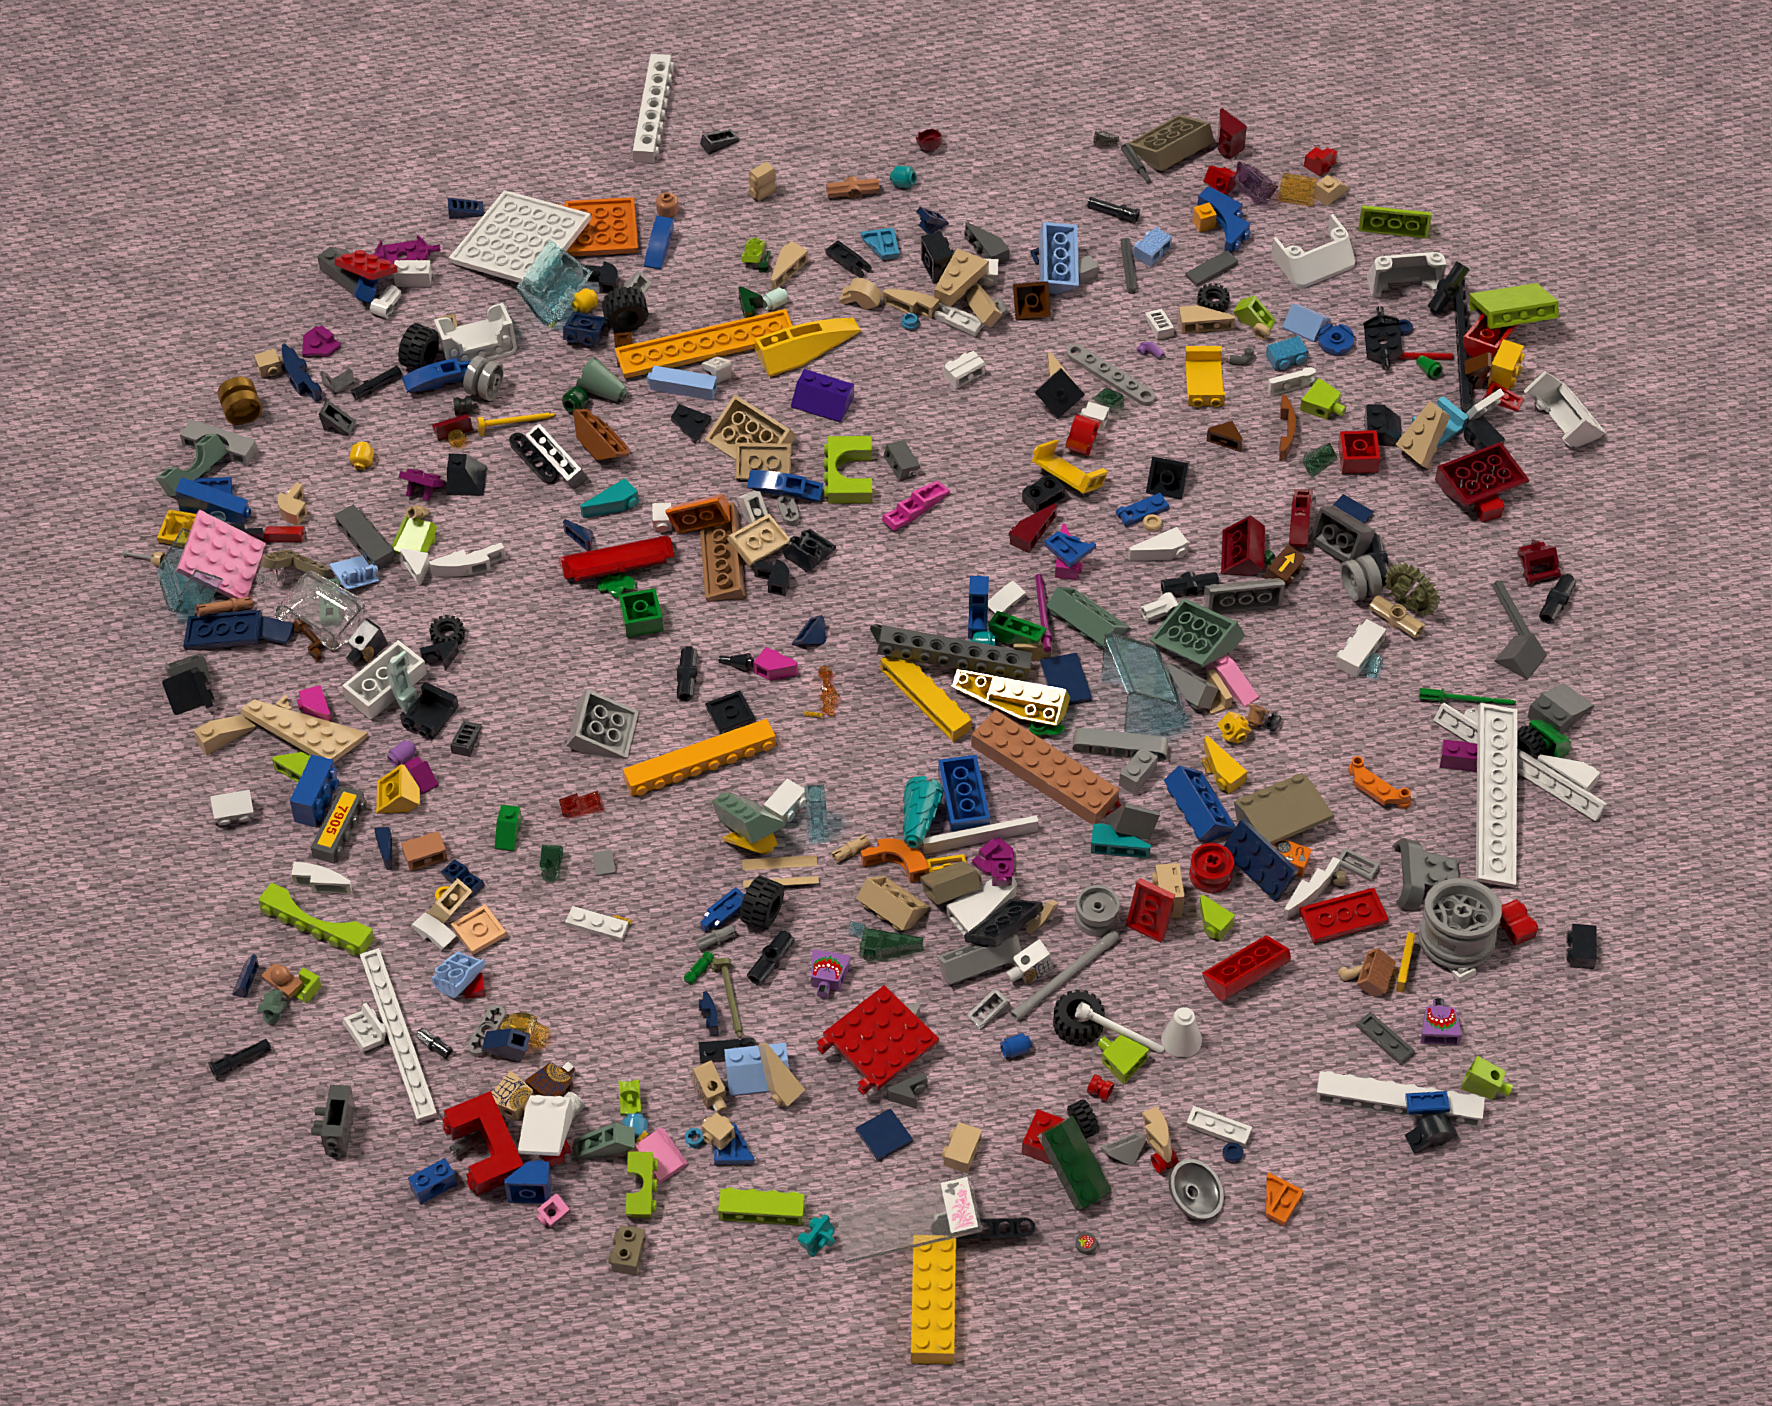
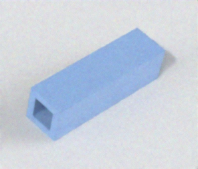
M654 366L652 372H649L647 377V383H650V390L713 400L717 390V376Z

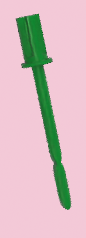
M1419 688L1418 693L1419 699L1440 701V703H1443L1444 699L1492 702L1505 705L1516 703V701L1511 699H1492L1489 697L1444 693V688L1441 690Z

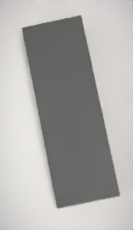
M1227 250L1186 272V277L1198 287L1238 265V260Z
M1369 1012L1356 1023V1027L1398 1064L1402 1065L1415 1054V1050L1373 1013Z

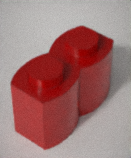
M1515 899L1501 905L1500 926L1514 946L1536 937L1538 925L1534 919L1527 915V908L1523 903Z

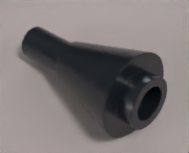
M751 653L733 655L731 657L719 656L718 662L749 671L754 666V657L751 656Z

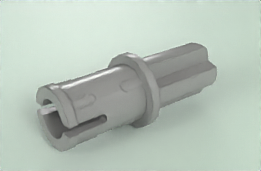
M732 925L717 931L712 930L710 934L698 938L696 945L699 950L714 944L720 945V942L735 937L736 933H732L735 930Z

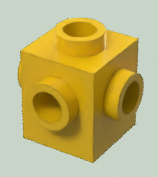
M1230 711L1217 723L1222 732V737L1227 742H1243L1252 731L1248 726V721L1243 716Z

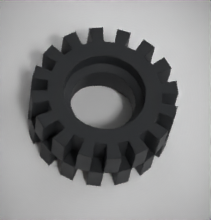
M1209 283L1208 287L1205 284L1198 291L1197 304L1198 306L1224 313L1229 305V292H1227V288L1223 289V285L1218 287V283H1215L1214 286H1212V283ZM1209 297H1216V298H1218V299H1220V300H1219V301H1210V300H1208L1207 298H1209Z
M445 615V618L439 616V620H433L434 623H431V628H429L433 645L457 639L459 644L463 643L462 640L465 638L464 626L458 617L455 619L453 615L451 618H449V615ZM445 629L454 631L449 636L440 635L441 631Z
M1527 725L1521 726L1517 730V748L1537 760L1540 754L1543 755L1547 750V745L1544 744L1545 739H1541L1543 736L1541 734L1538 735L1536 729L1533 731L1532 727L1528 728Z
M1085 1099L1067 1106L1068 1116H1074L1085 1139L1099 1133L1096 1115Z

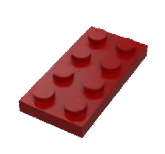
M1374 887L1299 908V913L1313 944L1385 925L1389 921Z

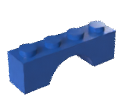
M970 576L968 639H973V635L976 632L987 631L989 576Z

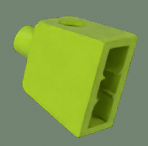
M1318 378L1301 399L1300 411L1327 420L1332 413L1343 416L1346 406L1340 404L1341 393Z
M1119 1035L1113 1042L1104 1036L1097 1045L1103 1050L1101 1062L1122 1084L1146 1062L1149 1055L1147 1047L1124 1035Z
M1476 1056L1465 1074L1460 1089L1493 1100L1497 1092L1509 1096L1513 1085L1503 1081L1506 1073L1505 1070Z

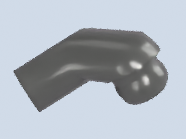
M1246 348L1241 356L1230 355L1229 364L1246 365L1253 360L1254 350Z

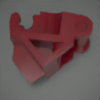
M1533 539L1530 545L1519 547L1517 556L1524 568L1523 576L1527 585H1532L1533 582L1554 577L1558 579L1561 577L1556 546L1545 545L1544 541L1539 542ZM1543 564L1545 569H1551V571L1531 575L1533 567Z

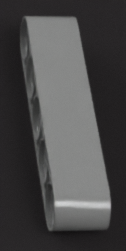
M1078 728L1074 731L1072 745L1073 751L1077 753L1079 751L1095 755L1101 753L1105 756L1114 757L1120 755L1123 758H1133L1142 747L1158 756L1157 760L1161 762L1166 760L1168 740L1162 736Z

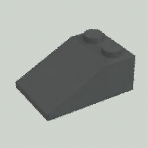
M1563 683L1540 695L1530 705L1528 718L1530 720H1542L1563 735L1594 704Z

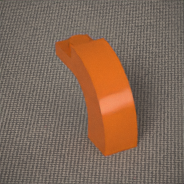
M893 838L878 839L877 847H868L865 850H861V863L863 867L881 862H894L905 870L910 883L920 881L921 876L929 874V867L923 854L917 848L908 847L903 840Z

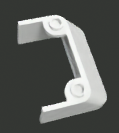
M1334 214L1330 215L1328 235L1331 237L1332 242L1310 251L1304 252L1298 246L1285 248L1277 237L1273 238L1271 257L1295 287L1306 288L1354 268L1355 256L1348 232Z
M1544 371L1524 390L1526 394L1534 398L1535 406L1540 411L1543 409L1547 411L1565 434L1562 439L1570 448L1583 446L1601 438L1606 433L1573 391L1548 372Z

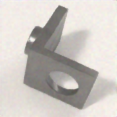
M351 369L346 370L335 378L330 377L323 370L320 371L323 385L334 394H338L355 384Z

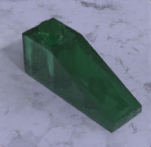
M864 928L860 943V958L866 961H881L923 951L924 938Z

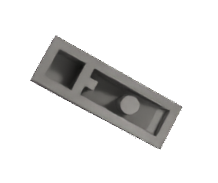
M1168 663L1167 667L1183 697L1191 702V706L1199 710L1202 707L1210 709L1219 688L1182 666Z

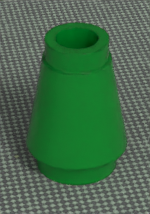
M1423 355L1416 361V364L1429 378H1438L1443 371V367L1439 362Z

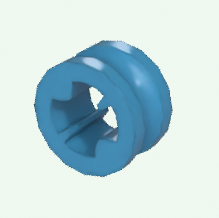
M698 1128L687 1130L685 1133L686 1145L694 1149L699 1148L704 1142L702 1131ZM692 1135H697V1141H692Z

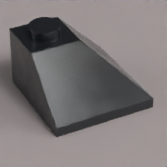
M449 453L447 463V495L484 496L487 466L468 454Z

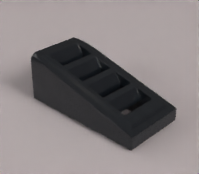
M731 129L702 135L700 145L707 154H712L739 142V138Z
M463 721L451 743V753L470 757L482 724ZM466 727H471V728H475V730H470V729H465V728H466Z

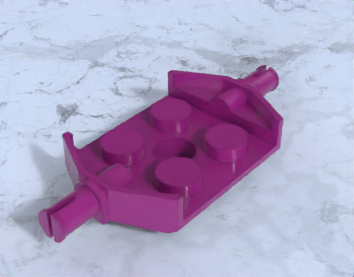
M417 235V240L383 245L381 240L375 253L370 255H376L378 258L388 260L394 264L395 260H427L431 255L430 253L441 252L440 244L429 246ZM401 255L407 256L405 259L398 258Z

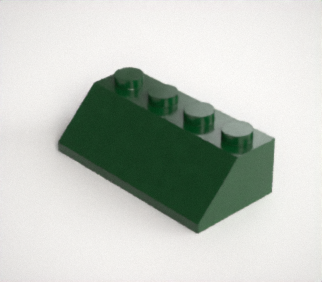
M1073 1115L1037 1134L1076 1210L1085 1208L1111 1191Z

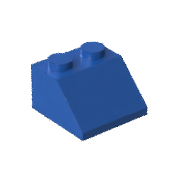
M543 1160L528 1161L506 1178L505 1188L508 1203L544 1204L549 1200L552 1188L549 1162Z

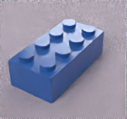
M977 755L939 759L938 776L944 791L943 800L950 833L990 825V815Z

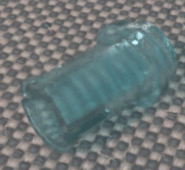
M1373 653L1368 658L1369 665L1366 676L1377 678L1380 665L1383 664V659L1380 654Z

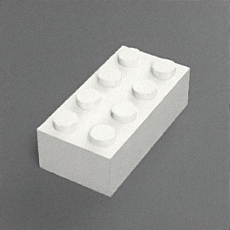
M399 640L342 685L345 700L370 720L396 700L388 681L387 666L402 651L407 652L410 665L406 668L411 686L427 675L425 661Z

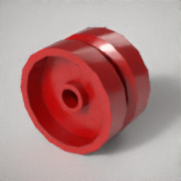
M1206 843L1197 847L1191 855L1189 878L1194 887L1202 892L1211 894L1225 890L1232 880L1234 866L1232 853L1226 847L1217 843Z

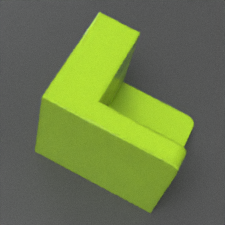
M303 967L298 974L299 979L304 983V987L294 997L307 1004L321 988V981L318 975Z

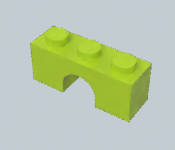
M628 1151V1176L639 1177L644 1181V1184L639 1192L626 1193L625 1214L627 1218H652V1212H656L657 1201L653 1200V1191L657 1192V1179H654V1171H658V1158H655L653 1152Z

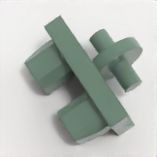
M270 989L269 993L264 994V1002L258 1005V1012L263 1011V1019L268 1024L277 1023L281 1018V1011L287 1006V1001L282 1000L283 990Z

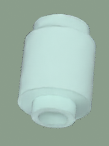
M778 287L766 293L763 297V307L768 311L786 304L788 299L786 290Z

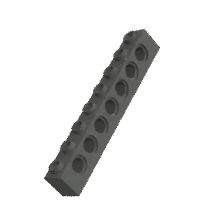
M882 625L877 651L878 655L1026 682L1032 658V652Z

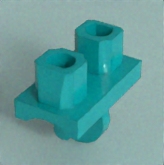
M824 1214L821 1218L813 1217L809 1223L812 1231L809 1234L802 1232L797 1239L799 1244L806 1248L808 1254L812 1257L817 1254L820 1248H823L825 1245L833 1246L835 1243L832 1237L835 1233V1227L831 1224L828 1215Z

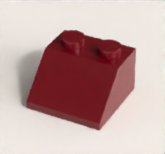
M1223 108L1220 109L1218 151L1221 155L1232 159L1245 149L1247 126Z

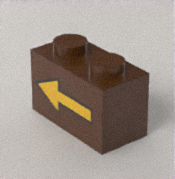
M1287 544L1268 567L1263 578H1280L1285 582V585L1289 586L1295 578L1293 575L1295 573L1299 574L1305 565L1302 563L1306 557Z

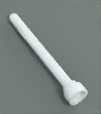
M1083 1002L1076 1009L1075 1017L1081 1020L1090 1019L1158 1053H1163L1165 1050L1162 1045L1094 1013L1093 1009Z

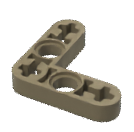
M291 550L264 554L261 565L268 569L275 570L293 566L323 579L328 578L330 571L328 566Z

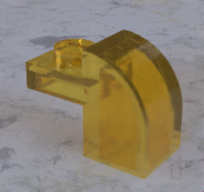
M513 1013L505 1017L501 1025V1029L512 1028L531 1034L529 1042L540 1048L546 1046L550 1028L537 1022L538 1017L527 1013Z

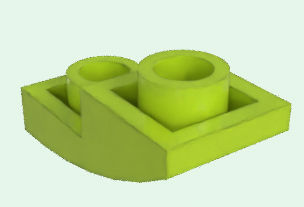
M750 238L745 243V252L741 255V262L759 263L764 252L765 241L760 240V238Z

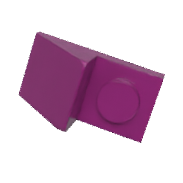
M417 756L403 764L420 788L421 795L438 786L427 761L423 762Z

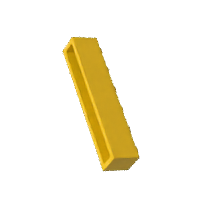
M889 656L880 659V670L950 740L954 742L971 730L970 716L966 712L964 713L958 704L946 695L942 688L939 689L933 679L929 676L927 677L922 672L919 665H915L911 660Z

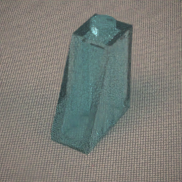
M824 784L804 786L809 844L828 843Z

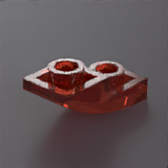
M598 790L580 797L576 793L559 799L563 817H574L604 810Z

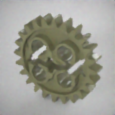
M1400 562L1394 564L1386 572L1385 583L1388 584L1386 588L1391 590L1389 594L1395 596L1394 601H1399L1400 605H1404L1407 610L1410 609L1411 613L1414 614L1416 612L1418 616L1421 614L1426 616L1438 608L1440 596L1437 593L1439 591L1433 588L1435 584L1429 582L1431 578H1426L1425 572L1421 574L1419 568L1415 570L1412 564L1408 567L1407 563L1402 565ZM1418 582L1419 585L1410 593V596H1405L1415 583Z

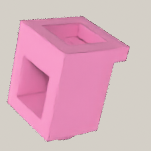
M556 1193L537 1208L539 1215L536 1217L543 1226L547 1224L551 1227L567 1215L570 1209ZM550 1209L556 1212L552 1217L548 1215Z

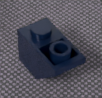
M512 1028L486 1031L481 1051L521 1062L527 1051L531 1034Z

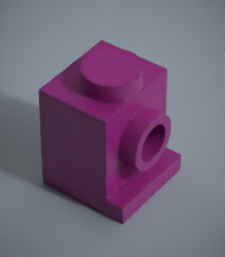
M1012 854L992 855V886L1004 887L1012 885Z

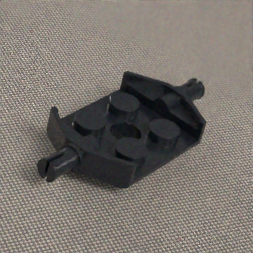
M1378 306L1376 308L1377 316L1363 322L1366 356L1370 360L1381 362L1383 370H1385V365L1386 369L1389 370L1390 360L1403 354L1399 318L1384 315V308L1380 306V312ZM1387 341L1385 344H1380L1379 342Z

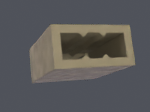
M964 861L920 877L925 895L937 905L981 889L980 881H982L979 871Z

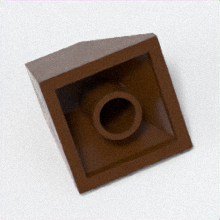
M1048 281L1013 284L1016 320L1051 317Z

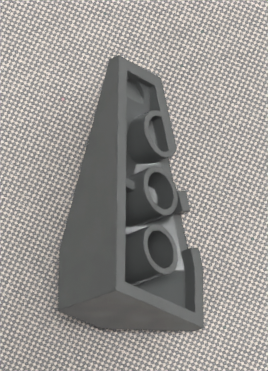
M329 247L317 256L320 270L354 295L359 275L335 266V258L351 253L346 249ZM377 290L373 297V300L380 296Z

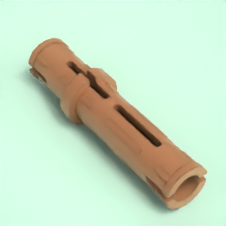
M251 596L238 599L230 598V600L196 605L195 610L198 617L230 611L237 612V610L253 608V599Z

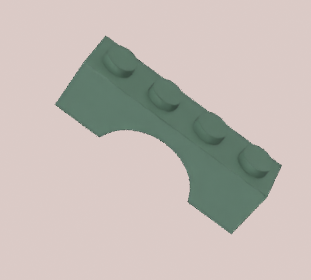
M207 434L195 444L196 458L189 469L183 471L178 467H168L156 477V480L168 496H176L175 491L181 478L194 481V479H198L202 474L209 472L213 464L219 463L224 459V455L228 453V450L217 434Z

